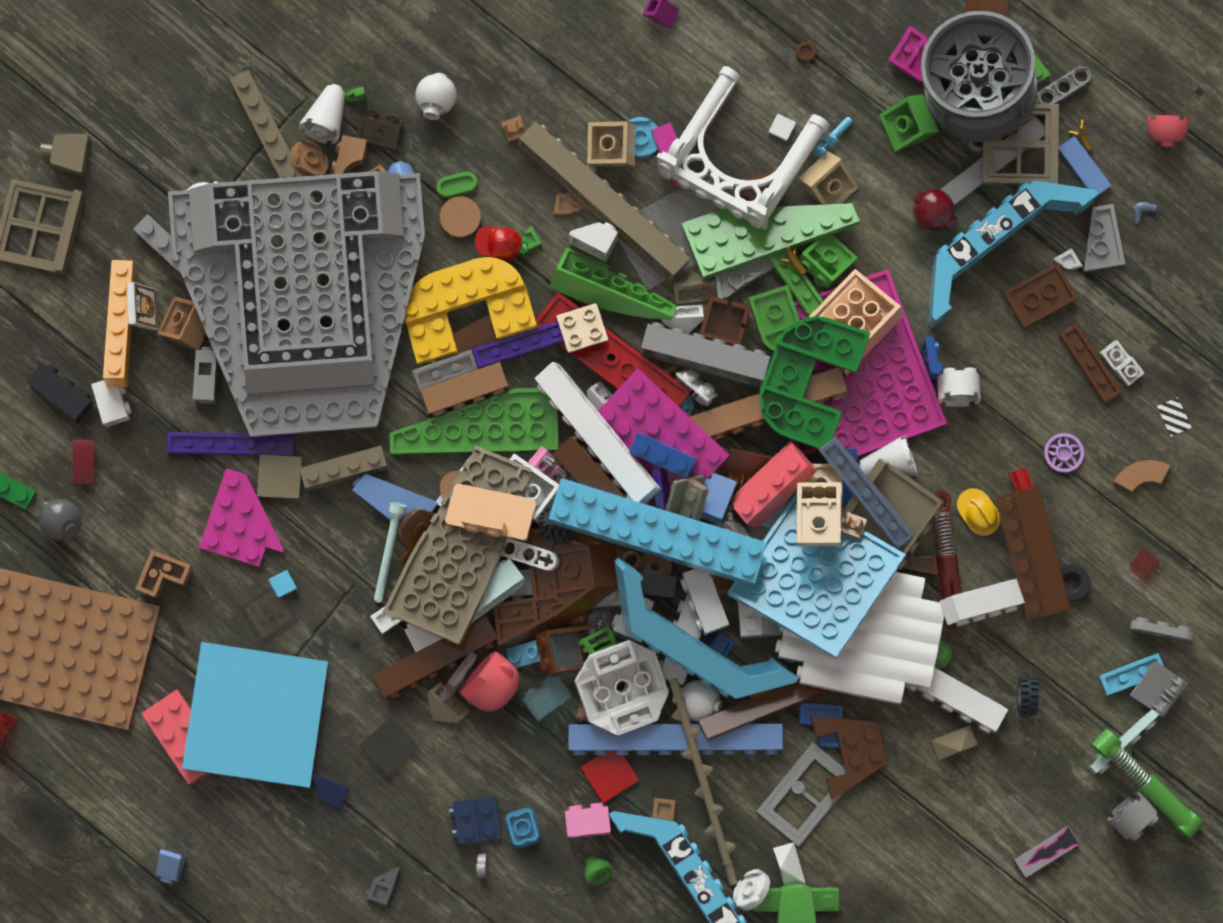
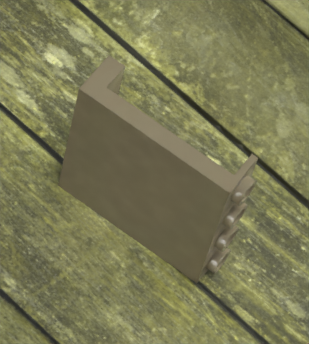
M879 458L867 476L915 536L897 549L855 495L852 496L843 509L842 518L845 519L848 512L867 519L864 531L907 555L909 551L913 553L918 547L919 542L917 540L920 535L925 536L932 525L929 523L933 517L937 519L944 510L942 507L944 501L885 459ZM904 559V561L898 568L899 570L903 568V566L907 562V559Z

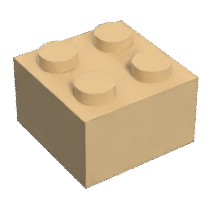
M628 121L588 122L587 164L594 167L635 166L636 125Z

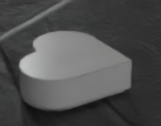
M479 854L477 856V877L479 879H488L487 854Z

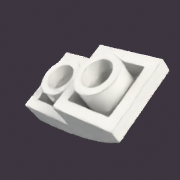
M1114 340L1099 353L1127 386L1144 374L1138 363L1127 354L1118 340Z

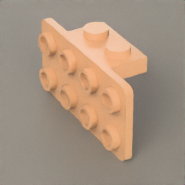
M456 484L445 521L448 525L465 528L470 532L478 533L480 531L493 537L504 536L524 541L529 535L536 501L526 497Z

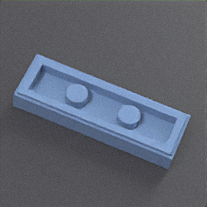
M1075 136L1058 147L1059 153L1085 188L1094 189L1100 195L1111 187L1109 181Z

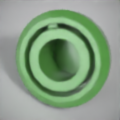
M940 640L934 666L936 669L946 667L952 659V649L943 640Z
M592 856L585 861L584 875L589 885L601 884L611 876L613 866L608 861L597 859L596 856Z

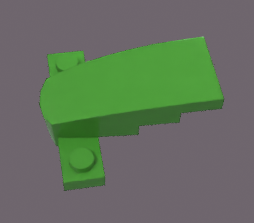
M797 883L787 884L780 888H769L766 897L757 907L753 908V912L777 911L776 923H816L815 911H839V889L811 888L810 886Z

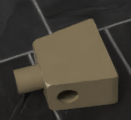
M88 134L55 135L53 145L41 144L40 156L50 157V164L55 169L85 177L91 138Z

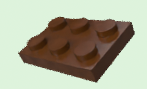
M1058 263L1002 293L1023 329L1078 300L1075 291Z

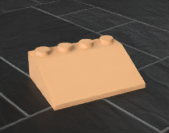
M855 269L809 317H827L871 332L862 357L863 359L904 315L898 303ZM840 368V370L845 375H847L850 372L848 370Z

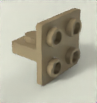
M697 475L674 481L665 511L700 521L709 488L703 485L705 477Z

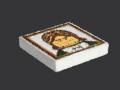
M135 282L127 283L128 323L151 331L158 330L156 289Z

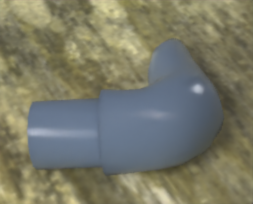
M1138 202L1133 207L1135 224L1138 225L1140 223L1142 212L1155 213L1157 205L1149 204V202Z

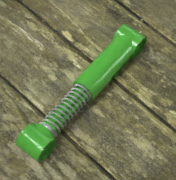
M1105 729L1091 744L1092 747L1104 758H1110V760H1113V763L1116 762V765H1119L1118 767L1124 770L1127 776L1130 775L1129 778H1132V781L1135 780V784L1138 783V790L1174 824L1179 833L1190 840L1204 825V822L1195 813L1188 810L1153 774L1148 775V772L1143 770V767H1140V764L1138 765L1122 749V742L1108 729Z

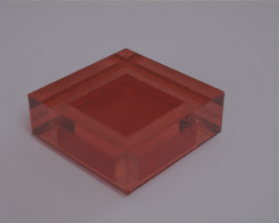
M1142 548L1129 566L1146 578L1159 561Z

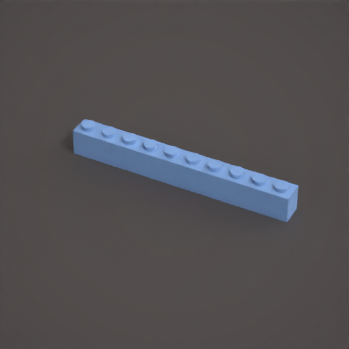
M595 724L569 725V752H573L575 756H584L586 752H594V755L597 756L607 755V751H616V755H629V751H637V755H650V751H658V755H671V751H680V755H682L689 747L682 724H647L619 736ZM691 724L692 727L701 730L699 724ZM748 724L709 741L706 740L701 730V733L695 739L701 755H714V751H722V755H735V751H744V755H757V751H765V755H778V751L783 750L782 724Z

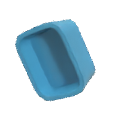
M523 808L510 812L505 816V826L513 847L523 848L540 841L541 832L533 809Z

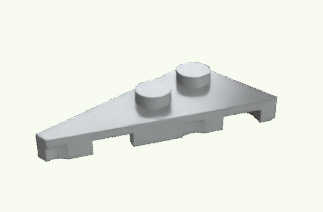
M767 258L714 276L717 298L726 299L772 270L773 266Z

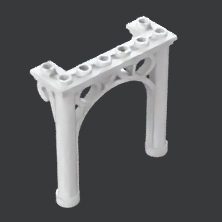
M724 66L719 72V78L681 137L674 140L668 153L664 151L662 154L658 153L659 172L664 178L668 180L672 178L677 181L682 188L692 189L700 198H708L717 207L730 210L735 217L748 220L753 227L757 229L761 227L766 230L768 228V219L815 144L821 135L826 133L830 125L824 118L813 114L779 168L765 178L746 181L725 175L709 161L703 146L704 136L708 127L740 79V75L735 70ZM698 141L699 154L689 155ZM691 161H702L705 169L700 173H695L688 169L687 166ZM709 171L711 172L710 177L714 181V186L702 180L708 175ZM770 184V186L766 188L761 194L759 187H763ZM735 186V198L722 190H733ZM744 189H753L757 197L755 200L748 202L742 199L739 194Z

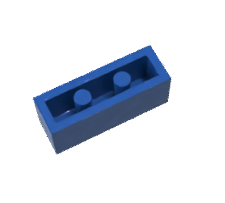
M642 432L636 434L629 453L685 478L691 477L699 459Z

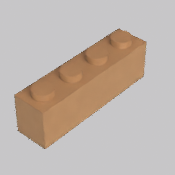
M498 362L421 389L420 392L428 415L433 414L436 417L445 414V409L453 407L454 410L466 406L465 402L473 400V403L485 399V395L493 393V396L505 392L504 389L508 388V384L501 364Z

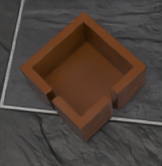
M710 296L700 334L704 335L707 340L720 339L725 341L726 345L733 347L734 344L741 345L751 306L732 302L730 310L727 309L728 300Z

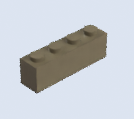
M382 446L300 468L307 492L356 479L359 476L363 477L365 473L370 475L388 470Z

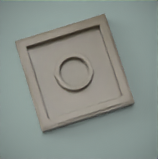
M260 455L257 497L300 499V468H302L303 458Z

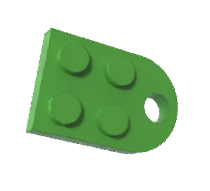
M788 285L748 298L763 344L772 351H775L777 341L784 330L791 324L800 321Z

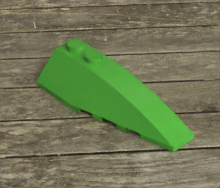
M566 247L549 288L589 305L596 303L597 307L608 311L650 319H672L677 308L675 304L656 293L650 294L646 292L645 287L639 283L634 285L626 280L627 276L623 273L616 274L611 271V266Z

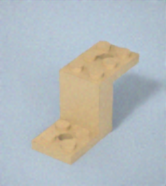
M812 464L817 469V472L805 483H797V546H841L843 480L830 464ZM814 526H824V527L818 529V528H815Z

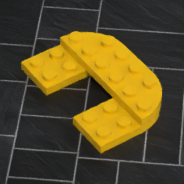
M484 257L433 272L420 279L412 287L404 318L417 364L422 365L429 363L431 360L458 353L447 312L486 300L498 340L538 328L526 285L517 270L503 260Z

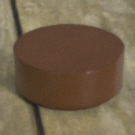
M808 41L801 42L796 47V58L802 63H810L816 56L815 46Z

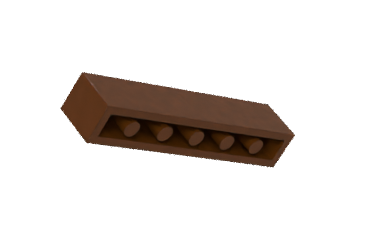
M487 616L470 625L461 646L441 639L379 671L373 676L384 698L394 700L402 695L401 691L407 688L413 690L421 685L420 681L426 678L432 680L440 675L439 671L445 668L449 671L459 665L458 661L466 659L467 656L466 661L478 655L477 652L483 648L487 651L495 647L497 635Z

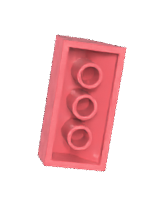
M791 440L731 497L733 507L746 524L757 529L797 491V483H805L817 472V469Z

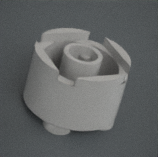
M1139 791L1134 793L1135 798L1127 797L1111 812L1114 815L1113 818L1108 817L1107 819L1125 840L1131 838L1134 841L1143 834L1142 829L1147 825H1153L1159 818L1156 815L1157 810Z

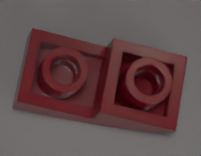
M73 439V484H94V439Z

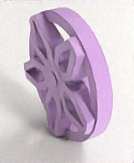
M1060 433L1053 436L1044 448L1046 463L1053 470L1061 473L1075 470L1081 464L1084 457V449L1081 442L1075 436L1068 433ZM1062 437L1064 438L1065 444H1061ZM1059 438L1058 446L1050 445L1053 440ZM1067 438L1072 439L1074 442H1076V444H1071L1069 446V441ZM1048 448H1054L1056 451L1053 453ZM1072 448H1079L1075 452H1073ZM1080 452L1079 460L1076 463V460L1072 455H1076ZM1048 453L1052 456H1056L1053 458L1052 462L1048 457ZM1058 459L1060 463L1055 466V462ZM1069 459L1072 460L1074 466L1068 463ZM1063 462H1065V465L1069 468L1062 469L1059 467H1061L1063 465Z

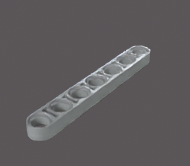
M1080 66L1037 92L1035 103L1057 104L1088 84L1091 78L1090 71L1086 67ZM1083 72L1086 74L1087 79L1080 82L1075 78V74ZM1060 83H1067L1070 90L1063 93L1058 89V85ZM1045 93L1050 94L1052 102L1044 103L1041 100V96ZM1029 115L1022 126L1039 115ZM969 141V147L972 151H983V146L976 147L973 145V142Z

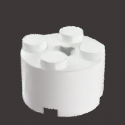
M970 367L957 371L955 368H945L943 373L937 377L939 404L945 402V406L964 407L969 406L970 401H975V404L981 401L980 377L976 372V368Z

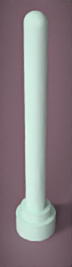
M390 502L391 522L374 600L377 603H380L383 599L399 520L406 513L407 506L404 504Z

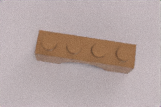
M342 135L341 141H338L336 145L338 157L337 161H333L331 173L345 174L356 166L364 165L368 148L367 140Z

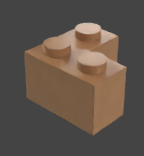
M151 550L135 589L142 594L159 599L166 580L186 588L194 568L187 563Z

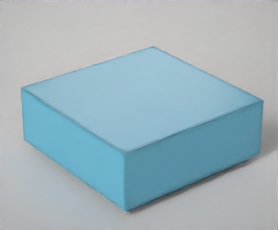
M287 570L268 579V583L277 599L297 589Z

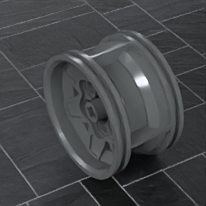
M971 11L959 14L945 21L929 37L922 54L921 72L927 105L934 120L943 130L952 136L966 141H993L1003 138L1018 129L1033 110L1037 97L1035 54L1029 37L1017 23L998 13ZM1009 55L1016 64L1006 62ZM972 56L977 57L975 61L967 60ZM991 59L998 60L995 64L988 63ZM956 72L964 73L960 77L954 75ZM998 77L1005 78L1002 82L996 81ZM941 78L951 82L946 92L942 87ZM1008 88H1013L1011 93L1003 100L1001 92L1006 91ZM963 90L971 91V93L967 95H963L961 92ZM986 92L992 94L990 97L987 98L982 96V94ZM976 100L981 108H970L965 105L971 104Z

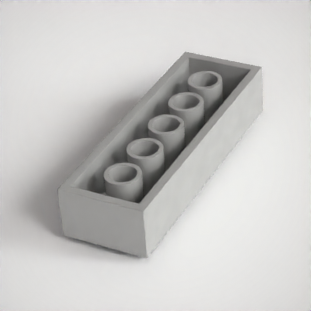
M653 322L652 325H647L641 346V354L644 357L655 358L670 364L675 363L678 366L760 388L763 384L770 356H767V353L761 350L748 351L742 345L734 344L733 347L726 345V342L720 339L707 340L704 335L694 333L692 336L685 334V331L679 328H673V330L666 329L665 325Z

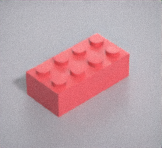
M175 690L141 714L187 783L192 786L210 773L182 769L191 707L179 690Z

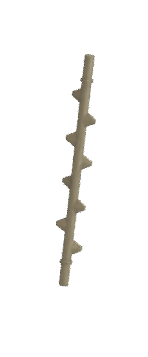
M673 678L669 682L677 710L673 713L672 718L682 722L689 746L682 753L683 758L693 760L700 787L695 791V795L704 798L711 825L705 830V834L716 838L729 885H735L738 882L732 865L733 860L730 859L729 854L736 848L735 843L725 841L718 816L724 809L723 806L714 804L707 776L713 771V767L702 763L695 740L701 733V730L691 726L684 702L685 698H683L678 678Z

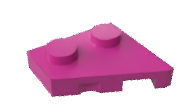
M908 27L887 62L921 83L923 81L921 59L927 43V37L913 27Z

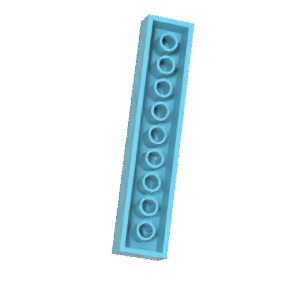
M563 478L560 480L548 519V523L749 586L755 584L767 542Z

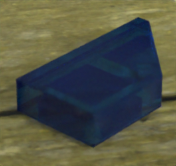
M313 773L312 778L320 799L341 808L349 788Z

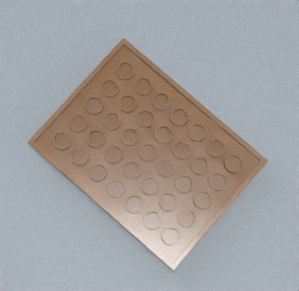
M0 568V700L129 730L161 607Z

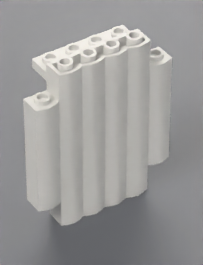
M895 572L837 660L781 626L779 631L783 632L782 640H777L775 652H778V658L785 659V662L803 663L802 666H798L796 674L800 679L799 684L900 705L905 685L924 689L931 687L944 613L940 603L921 599L925 578Z

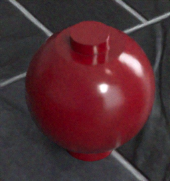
M928 189L923 193L920 191L914 197L913 215L921 227L928 230L944 228L948 231L957 221V217L953 214L955 210L953 200L946 192L939 189Z

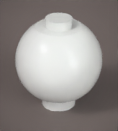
M435 73L426 76L419 82L415 98L425 118L438 120L440 115L446 114L453 108L457 92L453 82L445 74Z
M694 680L680 688L683 698H685L684 702L690 721L698 723L700 719L720 712L722 701H720L718 691L713 685L710 687L701 680Z

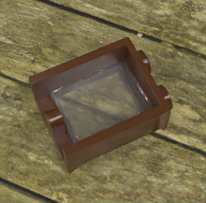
M590 625L546 630L536 634V646L539 649L540 667L543 670L544 676L581 670L587 660V652L583 651L585 646H580L578 642L583 639L582 632L591 629Z

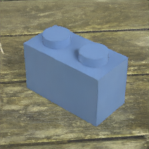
M715 473L712 474L711 479L706 478L704 486L709 488L701 519L721 525L735 490L736 481Z

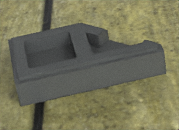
M397 867L374 878L367 899L388 906L401 868Z

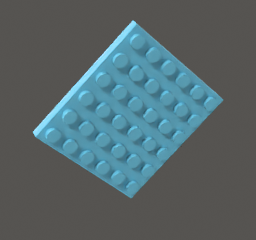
M796 492L763 540L767 542L755 584L749 586L735 581L728 591V596L837 660L906 558V554L866 531L863 532L860 541L841 535V546H797ZM814 526V527L820 529V528H822V527H824V526Z

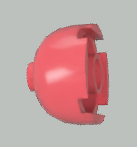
M1155 115V120H1152L1151 116L1147 117V132L1154 141L1161 142L1162 147H1173V143L1181 141L1188 132L1189 117H1184V121L1180 120L1179 116Z

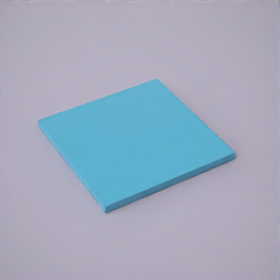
M201 642L182 769L310 788L328 661Z

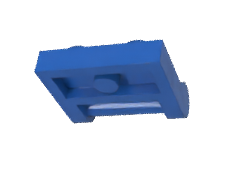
M934 336L925 337L921 348L930 380L935 381L941 373L943 365L937 360V354L940 353L939 344L934 342Z

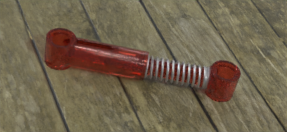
M940 490L936 491L934 495L943 498L945 506L940 516L934 522L936 523V534H938L936 536L938 538L937 545H939L937 548L940 549L938 550L940 553L939 557L936 558L941 598L943 600L951 596L950 586H952L953 595L962 593L958 556L953 554L955 552L952 550L954 547H952L953 543H951L953 536L950 535L952 534L950 532L952 529L950 528L951 525H949L951 522L949 521V513L951 512L950 505L952 499L947 492ZM944 616V620H943V621H944V624H945L947 627L953 628V629L958 628L956 623H955V624H951V625H947V622H946V619H945V616Z

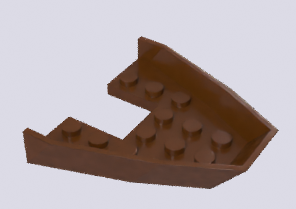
M531 523L528 538L524 541L514 540L556 553L559 557V565L552 571L529 565L533 598L502 602L493 608L498 646L506 648L531 642L537 639L536 634L546 630H554L579 617L618 589L615 560L618 557L616 544L577 532L576 537L572 541L568 540V543L561 541V544H557V541L550 543V539L546 541L544 537L541 538L538 531L539 524ZM510 542L505 546L507 554L510 555L515 551L513 543ZM527 549L524 557H528L529 561L534 558V551ZM551 555L549 558L542 556L539 558V560L547 563V567L548 564L553 563ZM500 556L499 561L508 560L509 558Z

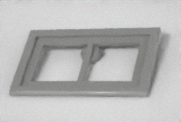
M813 742L756 811L798 847L802 845L842 795L840 794L831 800L828 792L819 803L804 790V784L797 781L814 759L835 776L846 774L844 767ZM790 788H792L795 794H803L817 806L798 830L773 810Z

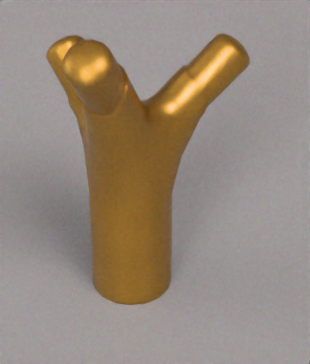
M1082 119L1080 120L1079 132L1070 130L1068 134L1078 138L1086 152H1088L1093 147L1087 137L1084 120Z
M786 246L785 249L790 259H782L781 262L792 265L799 275L802 276L807 270L799 261L796 248H792L791 251L790 247Z

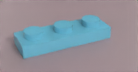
M1159 653L1098 676L1106 696L1138 684L1154 661L1164 666Z

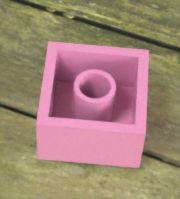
M603 803L590 804V808L582 809V805L569 806V811H565L568 839L611 833L608 806L603 807Z

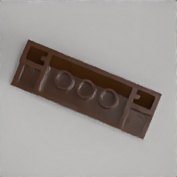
M1039 486L996 496L1015 575L1025 602L1023 605L1027 620L1071 609Z

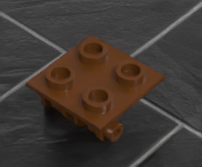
M731 448L724 477L736 481V488L740 489L772 457Z

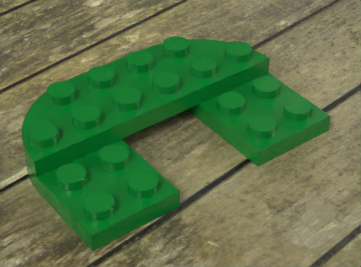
M821 316L804 318L786 328L777 341L774 354L760 388V408L768 426L776 434L787 440L791 439L816 449H820L833 439L842 411L803 398L817 360L857 373L871 332Z

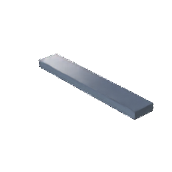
M836 436L819 449L820 453L897 549L915 536Z

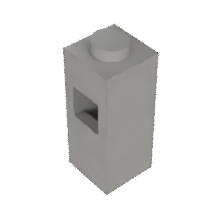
M201 347V350H196L193 385V401L195 403L216 404L219 362L212 347Z

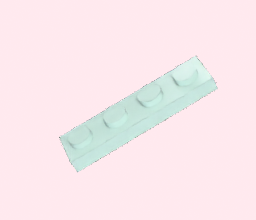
M1153 709L1148 711L1119 738L1122 742V749L1128 743L1133 745L1141 738L1139 733L1144 728L1148 731L1157 723L1154 719L1158 714ZM1100 756L1088 769L1093 774H1096L1098 771L1102 774L1110 767L1108 763L1110 758L1106 759Z

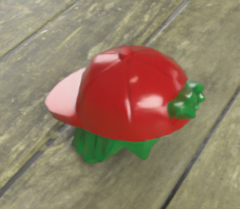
M484 226L478 230L475 237L476 250L484 257L511 261L520 254L525 255L528 251L526 247L528 242L522 239L516 230L504 226Z

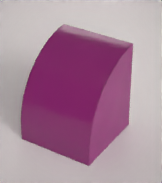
M649 0L642 15L659 25L671 28L680 9L667 0Z

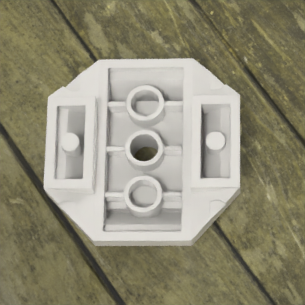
M630 640L590 654L575 679L587 720L618 736L658 721L660 711L669 693L656 652ZM625 681V687L618 691L616 689L618 682Z

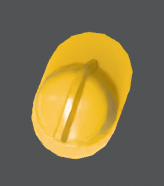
M968 489L959 495L957 509L974 533L980 536H987L998 529L1000 514L993 502L983 491Z

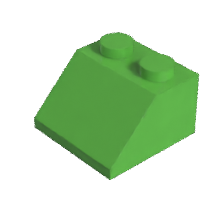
M923 94L908 96L879 114L895 152L925 141L939 132Z

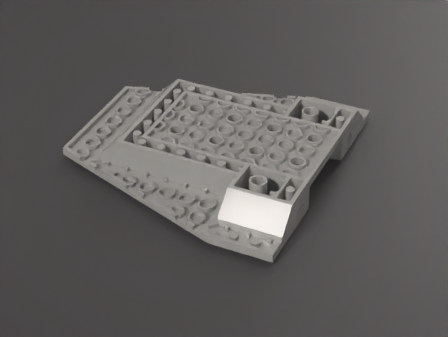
M381 171L208 183L189 190L169 191L172 254L250 437L377 427L425 238L420 173L403 175ZM314 192L322 194L323 198L318 203L310 199L311 194ZM272 195H277L280 198V203L276 206L268 203V199ZM321 233L326 237L323 244L314 242L316 234ZM274 237H281L284 242L282 246L274 247L271 241ZM320 275H326L329 278V283L321 286L317 283V278ZM278 278H283L286 280L287 285L283 289H278L274 285L275 281ZM323 317H330L333 323L330 327L325 328L321 326L320 320ZM281 320H287L290 323V327L286 331H281L278 328V323Z

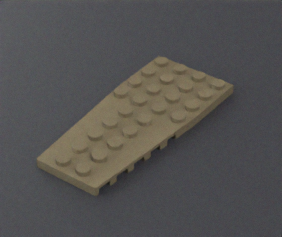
M474 446V451L469 460L465 461L462 472L452 483L453 487L449 494L442 500V505L437 514H434L430 526L426 532H423L410 554L383 610L389 616L461 646L488 590L508 537H493L485 532L478 531V533H474L465 528L448 525L445 519L454 486L462 484L523 497L533 473L531 468L478 446Z

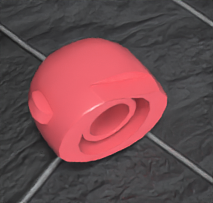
M495 651L488 655L470 673L460 687L459 694L469 704L479 710L496 711L505 706L515 694L520 684L519 673L504 656Z

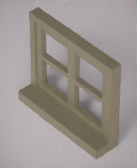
M1035 103L1030 115H1045V141L1021 140L1020 126L1017 129V140L983 142L982 185H1023L1026 182L1030 184L1034 180L1058 184L1059 104ZM994 148H1017V174L993 173ZM1021 148L1045 149L1044 174H1021Z
M11 179L0 221V262L66 275L85 199L83 192L78 190L71 192ZM20 192L42 197L36 222L14 218ZM46 198L68 202L62 228L40 223ZM11 226L33 230L27 256L5 251ZM38 231L60 236L54 261L32 257Z

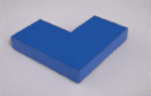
M800 703L799 724L812 725L810 716L842 719L843 706ZM835 732L819 736V747L839 748Z

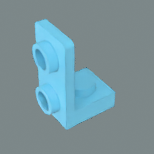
M550 639L554 660H557L558 656L554 639ZM536 640L506 649L507 659L515 668L537 663L541 660Z

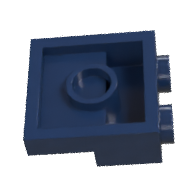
M495 796L452 802L453 807H449L451 820L455 819L456 828H452L454 841H458L459 845L501 839Z

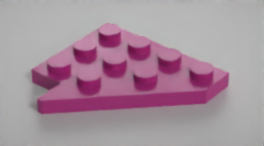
M226 468L199 548L260 568L266 548L284 553V548L247 475Z

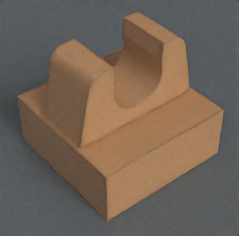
M521 116L501 123L508 143L519 140V137L526 131Z
M847 512L841 526V535L860 541L867 525V519Z

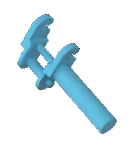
M846 117L829 136L820 139V145L812 149V154L819 157L826 156L827 151L825 148L838 143L837 138L853 123L852 119Z

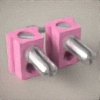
M543 447L528 462L557 484L561 478L569 480L567 477L569 475L568 470L565 467L563 469L560 468L554 461L555 457Z

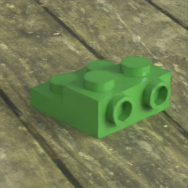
M831 234L817 239L801 254L799 261L807 270L806 273L809 272L814 277V281L818 286H824L828 289L858 257Z

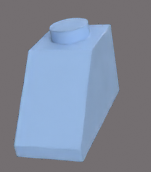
M161 849L156 869V875L161 876L160 881L172 884L173 880L179 882L187 857Z

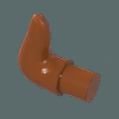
M652 359L656 366L669 375L678 371L675 363L662 368L657 359Z

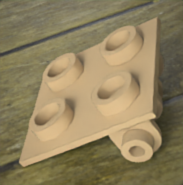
M596 303L556 316L568 353L608 341Z

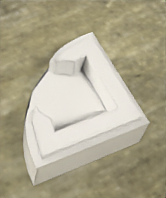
M1072 248L1053 259L1055 263H1058L1061 268L1066 270H1076L1082 267Z

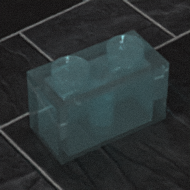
M552 675L541 682L543 686L539 689L532 688L524 694L526 698L523 699V702L537 722L572 699V695L558 675L554 678Z

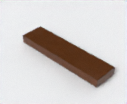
M1077 323L1058 335L1104 405L1122 394L1117 383Z

